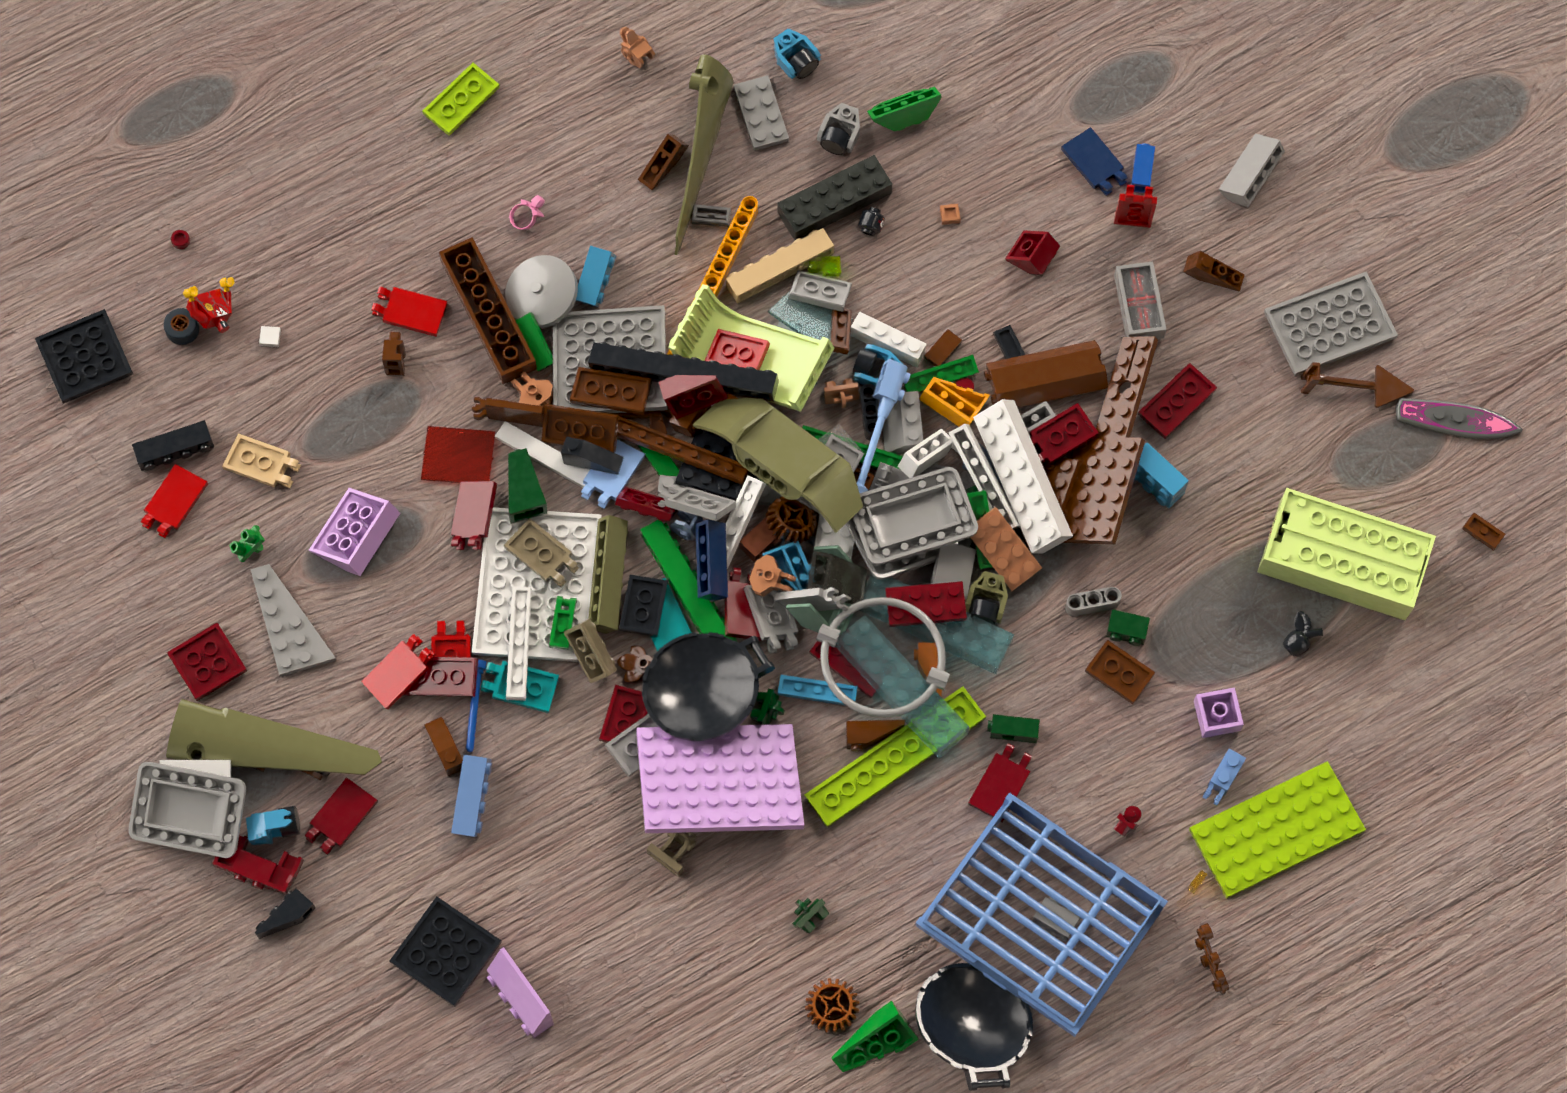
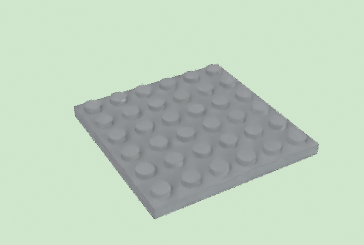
M665 306L569 312L560 322L554 324L553 405L607 414L625 413L570 403L569 400L578 367L590 369L588 360L593 342H606L613 346L624 345L631 349L642 348L649 352L660 351L666 354ZM652 381L645 411L668 410L667 404L663 400L659 382Z

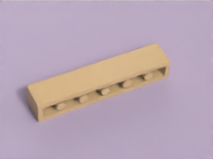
M823 228L814 230L803 239L798 238L791 245L779 248L776 253L762 257L757 263H750L743 270L731 273L726 278V287L738 304L792 276L798 270L801 271L834 254V244Z

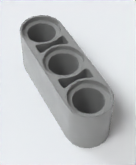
M1108 587L1072 594L1066 601L1065 611L1070 616H1080L1115 609L1120 603L1121 591L1116 587ZM1113 595L1117 600L1111 601L1107 596ZM1096 599L1098 604L1093 605L1088 600ZM1075 602L1079 607L1073 608L1070 606V603Z

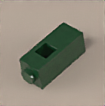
M993 714L992 720H988L987 732H991V739L1037 744L1040 719Z

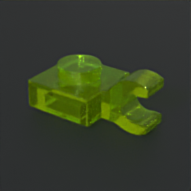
M822 256L821 261H809L808 273L814 274L822 271V276H841L840 256Z

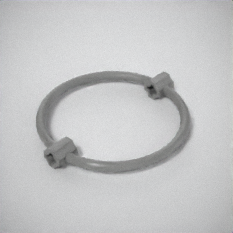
M880 597L859 601L849 606V610H843L838 614L829 626L822 624L816 638L817 641L822 642L820 654L821 667L829 688L846 706L868 716L895 717L909 713L929 700L937 688L944 691L950 677L949 673L944 672L946 663L945 647L937 627L920 609L899 599ZM888 605L904 609L918 617L930 630L935 640L938 665L937 668H931L927 677L926 684L930 686L918 699L908 705L886 710L863 706L846 696L832 677L828 661L829 646L835 647L841 631L837 627L849 615L866 607Z

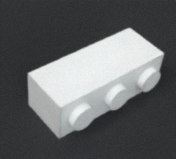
M942 429L938 430L907 451L901 459L898 468L909 478L917 476L948 454L953 445L951 437Z

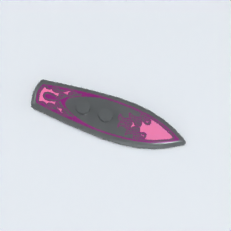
M1400 398L1396 406L1397 421L1448 435L1487 440L1509 437L1522 432V428L1512 420L1479 406Z

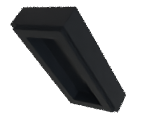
M1011 325L993 332L1005 359L1026 355Z

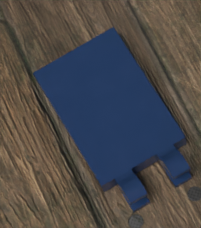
M1091 127L1061 146L1063 153L1092 188L1096 189L1099 187L1105 196L1112 193L1111 189L1113 186L1108 182L1109 179L1114 178L1119 186L1127 183L1126 179L1128 177L1122 172L1124 170L1123 165Z

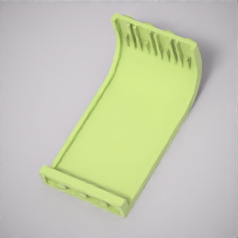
M704 284L696 292L694 301L688 307L686 315L679 324L678 330L670 340L668 347L672 354H678L690 359L696 357L705 361L718 329L768 340L770 346L760 370H771L778 374L779 383L774 402L772 403L800 412L834 350V346L828 338L822 337L821 340H817L748 318L731 310L717 299L709 286Z

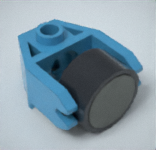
M788 28L774 38V53L777 65L791 79L796 76L798 79H803L809 76L819 65L821 54L807 36ZM793 55H795V56L790 60V62L787 61L790 57H792Z
M867 344L866 348H861L852 371L854 375L853 380L862 385L872 384L876 387L879 378L870 376L876 358L885 361L891 359L899 363L902 362L891 351Z
M296 806L255 813L246 818L248 840L252 845L273 844V838L282 836L284 838L300 835V821Z

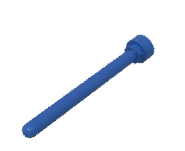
M478 660L475 697H471L466 743L467 752L474 750L481 674H484L487 664L484 660Z

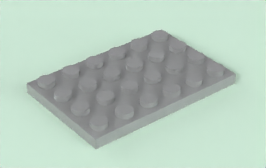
M1367 272L1264 309V314L1294 376L1304 373L1312 362L1320 363V366L1396 339L1398 336Z

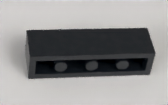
M203 420L134 443L132 447L141 471H149L161 464H171L179 458L185 459L198 452H207L210 448L214 447L206 421Z

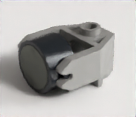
M840 103L826 114L817 134V141L820 142L823 149L836 155L852 152L860 135L859 110Z

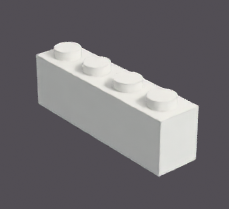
M861 312L858 313L851 326L850 336L866 344H872L889 350L898 359L916 368L926 353V343Z

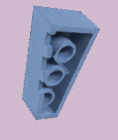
M470 755L463 756L451 833L477 837V834L481 833L482 822L480 819L481 814H484L486 803L484 798L488 792V776L491 773L492 759Z

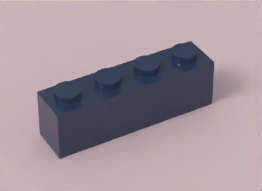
M707 519L696 523L698 598L718 601L728 597L726 523Z

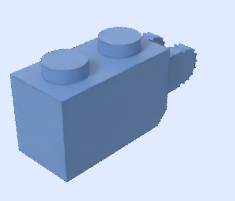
M1228 749L1211 778L1203 798H1209L1212 789H1214L1219 794L1215 797L1213 804L1218 805L1223 795L1225 796L1246 758Z

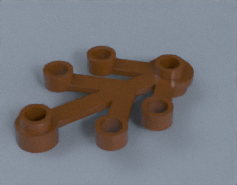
M1206 923L1197 929L1199 938L1195 939V944L1199 951L1203 949L1205 955L1200 956V960L1204 968L1209 967L1214 977L1212 984L1215 991L1223 995L1229 990V985L1222 969L1218 970L1221 961L1217 952H1212L1209 940L1214 938L1211 927Z

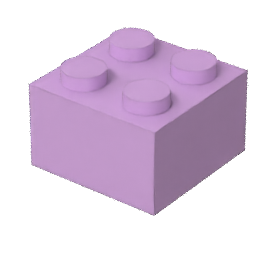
M1235 688L1196 694L1194 705L1202 738L1241 731L1244 724Z

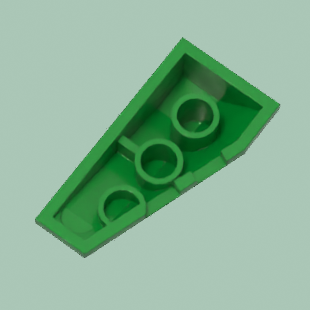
M890 1001L877 1010L831 1058L839 1069L845 1072L862 1066L868 1060L876 1057L878 1059L884 1058V1055L887 1053L903 1051L916 1042L918 1037L893 1001Z

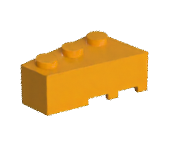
M933 377L919 400L960 427L963 424H971L974 419L973 417L978 414L990 395L986 393L980 394L974 392L973 389H965L956 386L955 383Z

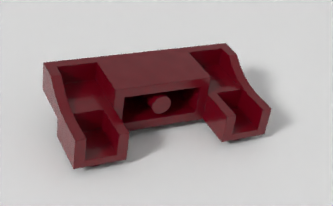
M239 835L237 850L232 857L222 858L215 856L212 863L213 866L233 874L235 880L242 883L248 881L253 883L252 886L257 889H272L285 895L288 893L294 878L296 879L304 862L303 858L289 855L286 851L283 852L278 865L246 852L245 849L249 840L245 835L244 837Z

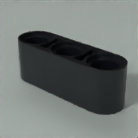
M865 384L860 389V406L864 435L870 441L873 432H870L868 429L875 428L878 419L879 402L873 396H864L865 393L873 395L876 388L872 384ZM872 410L875 414L869 415L866 412Z

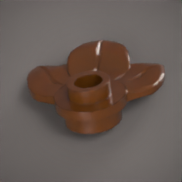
M631 646L630 654H624L617 660V664L626 670L624 682L639 681L646 667L653 660L651 656L646 654L643 647ZM644 661H647V664L645 666H642V663Z

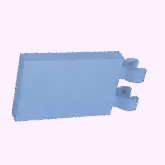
M618 439L615 453L624 458L619 474L590 469L583 480L585 486L581 491L583 493L581 497L588 500L594 490L600 492L601 496L598 499V506L603 509L606 508L610 499L616 501L617 496L628 484L645 458L644 453Z

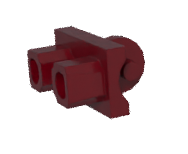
M1129 806L1124 814L1119 813L1116 818L1120 821L1114 827V830L1122 836H1126L1130 829L1136 830L1139 826L1136 822L1142 816L1141 810L1136 806Z

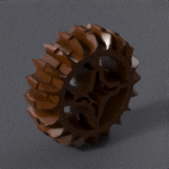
M783 496L775 499L770 504L765 516L767 518L766 524L769 525L768 530H773L772 536L777 535L778 541L783 539L785 544L789 541L793 543L799 541V544L803 543V541L806 542L815 532L814 530L817 525L815 522L817 517L813 515L814 510H810L808 506L798 500H789Z

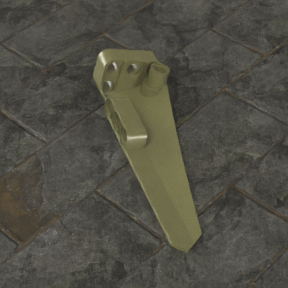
M705 54L700 55L695 73H692L689 82V88L697 90L699 97L691 161L675 237L676 248L674 255H678L734 84L732 75L725 66L712 56Z
M181 699L178 705L166 753V758L172 760H193V757L197 754L202 755L199 760H231V767L366 775L382 763L378 750L232 709L222 708L220 710Z

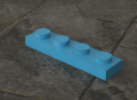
M780 675L778 695L845 705L834 695L826 681ZM836 683L846 696L856 701L858 686Z

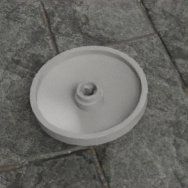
M550 255L532 257L521 263L511 274L505 290L506 304L516 320L532 312L539 328L552 326L565 318L573 308L578 293L577 279L572 269L557 257Z

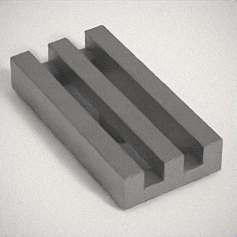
M694 204L692 224L729 227L731 208ZM697 211L725 213L726 215H717L715 213H697Z

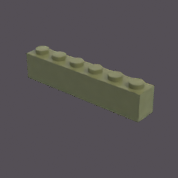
M612 515L598 519L588 617L595 624L597 631L605 634L618 630L626 536L628 534V521Z

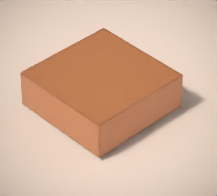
M958 204L940 206L942 225L961 222Z

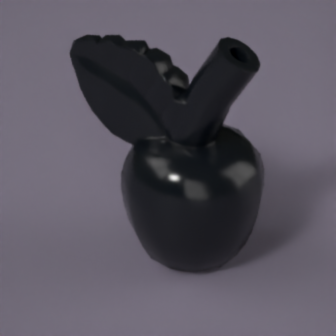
M1301 610L1295 617L1294 625L1296 630L1291 631L1283 642L1284 648L1292 656L1301 655L1310 648V641L1308 639L1323 636L1322 628L1311 630L1312 623L1310 618Z

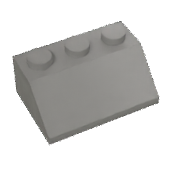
M918 391L905 392L901 401L897 400L887 419H885L882 428L885 451L894 454H905L923 441Z

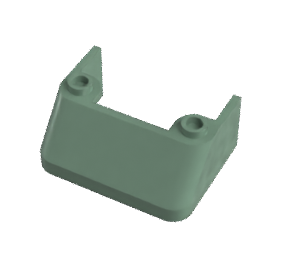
M839 545L816 546L814 551L824 561L820 569V575L826 583L823 590L832 587L839 591V593L833 594L835 597L842 594L851 597V600H847L844 603L848 607L859 602L866 588V578ZM811 603L787 604L786 609L802 627L817 633L822 624L829 626L838 614L843 611L842 609L817 611ZM854 613L844 619L837 627L841 631L839 638L843 637Z

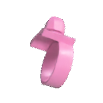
M535 196L531 200L532 202L521 199V204H517L512 208L509 218L514 227L520 230H527L535 224L536 217H544L543 213L538 209L543 206L545 201L541 196ZM525 205L532 210V221L527 227L519 228L514 223V213L520 206Z

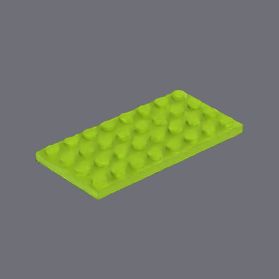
M1328 761L1189 828L1226 899L1366 830Z

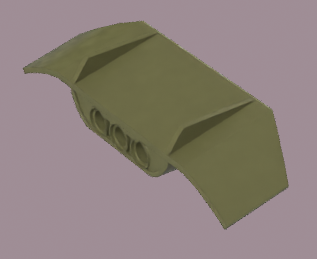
M739 398L723 400L714 404L693 424L695 428L713 432L732 444L734 455L738 462L786 499L796 500L802 496L822 514L835 533L863 508L850 463L763 399Z

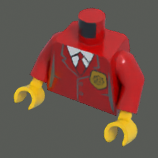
M225 277L220 280V286L224 288V291L220 288L198 294L196 286L184 290V297L189 299L186 308L190 313V317L198 321L203 328L208 329L216 326L220 333H224L230 328L227 321L232 314L231 291H229V287L234 285L233 277L228 279Z

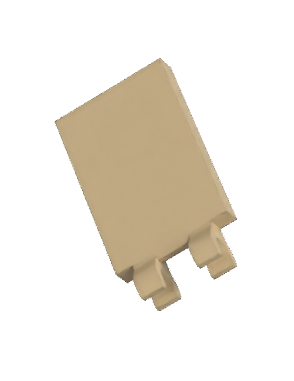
M238 434L222 467L227 471L272 487L279 483L286 488H291L293 481H291V477L284 474L287 468L298 472L301 464H298V460L290 458L291 454L289 451Z

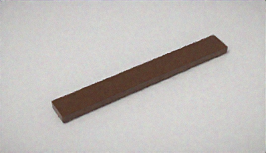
M619 416L617 437L742 485L750 472L735 460Z

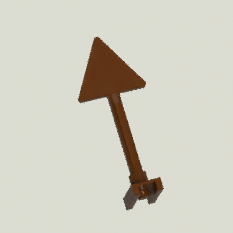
M1312 362L1301 375V380H1306L1305 386L1301 389L1302 394H1309L1316 385L1323 384L1374 390L1376 408L1414 392L1412 387L1379 365L1375 367V382L1325 376L1320 374V363Z

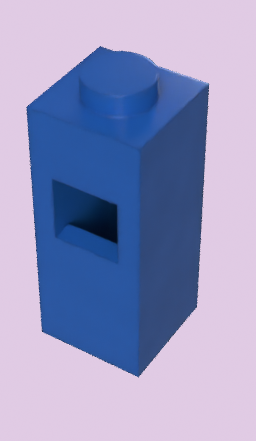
M1147 143L1137 144L1135 150L1131 185H1135L1134 192L1145 193V187H1150L1155 146Z

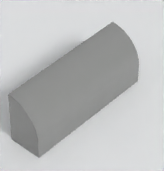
M1255 133L1220 186L1219 191L1221 194L1235 204L1249 207L1285 152L1281 141Z

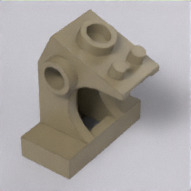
M693 832L668 833L667 835L670 838L661 848L651 843L647 848V854L679 877L683 872V866L678 861L687 850L690 852L696 845L695 839L697 836ZM674 841L682 845V848L676 855L669 850Z

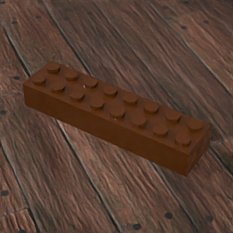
M473 237L440 251V261L502 384L504 385L521 377L520 374L522 372L528 374L537 370L536 360Z

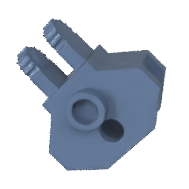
M679 510L677 514L684 522L675 520V522L670 524V528L685 540L692 541L696 539V523L704 521L703 517Z

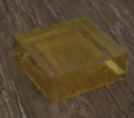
M1203 870L1200 871L1190 883L1188 890L1194 894L1208 874Z

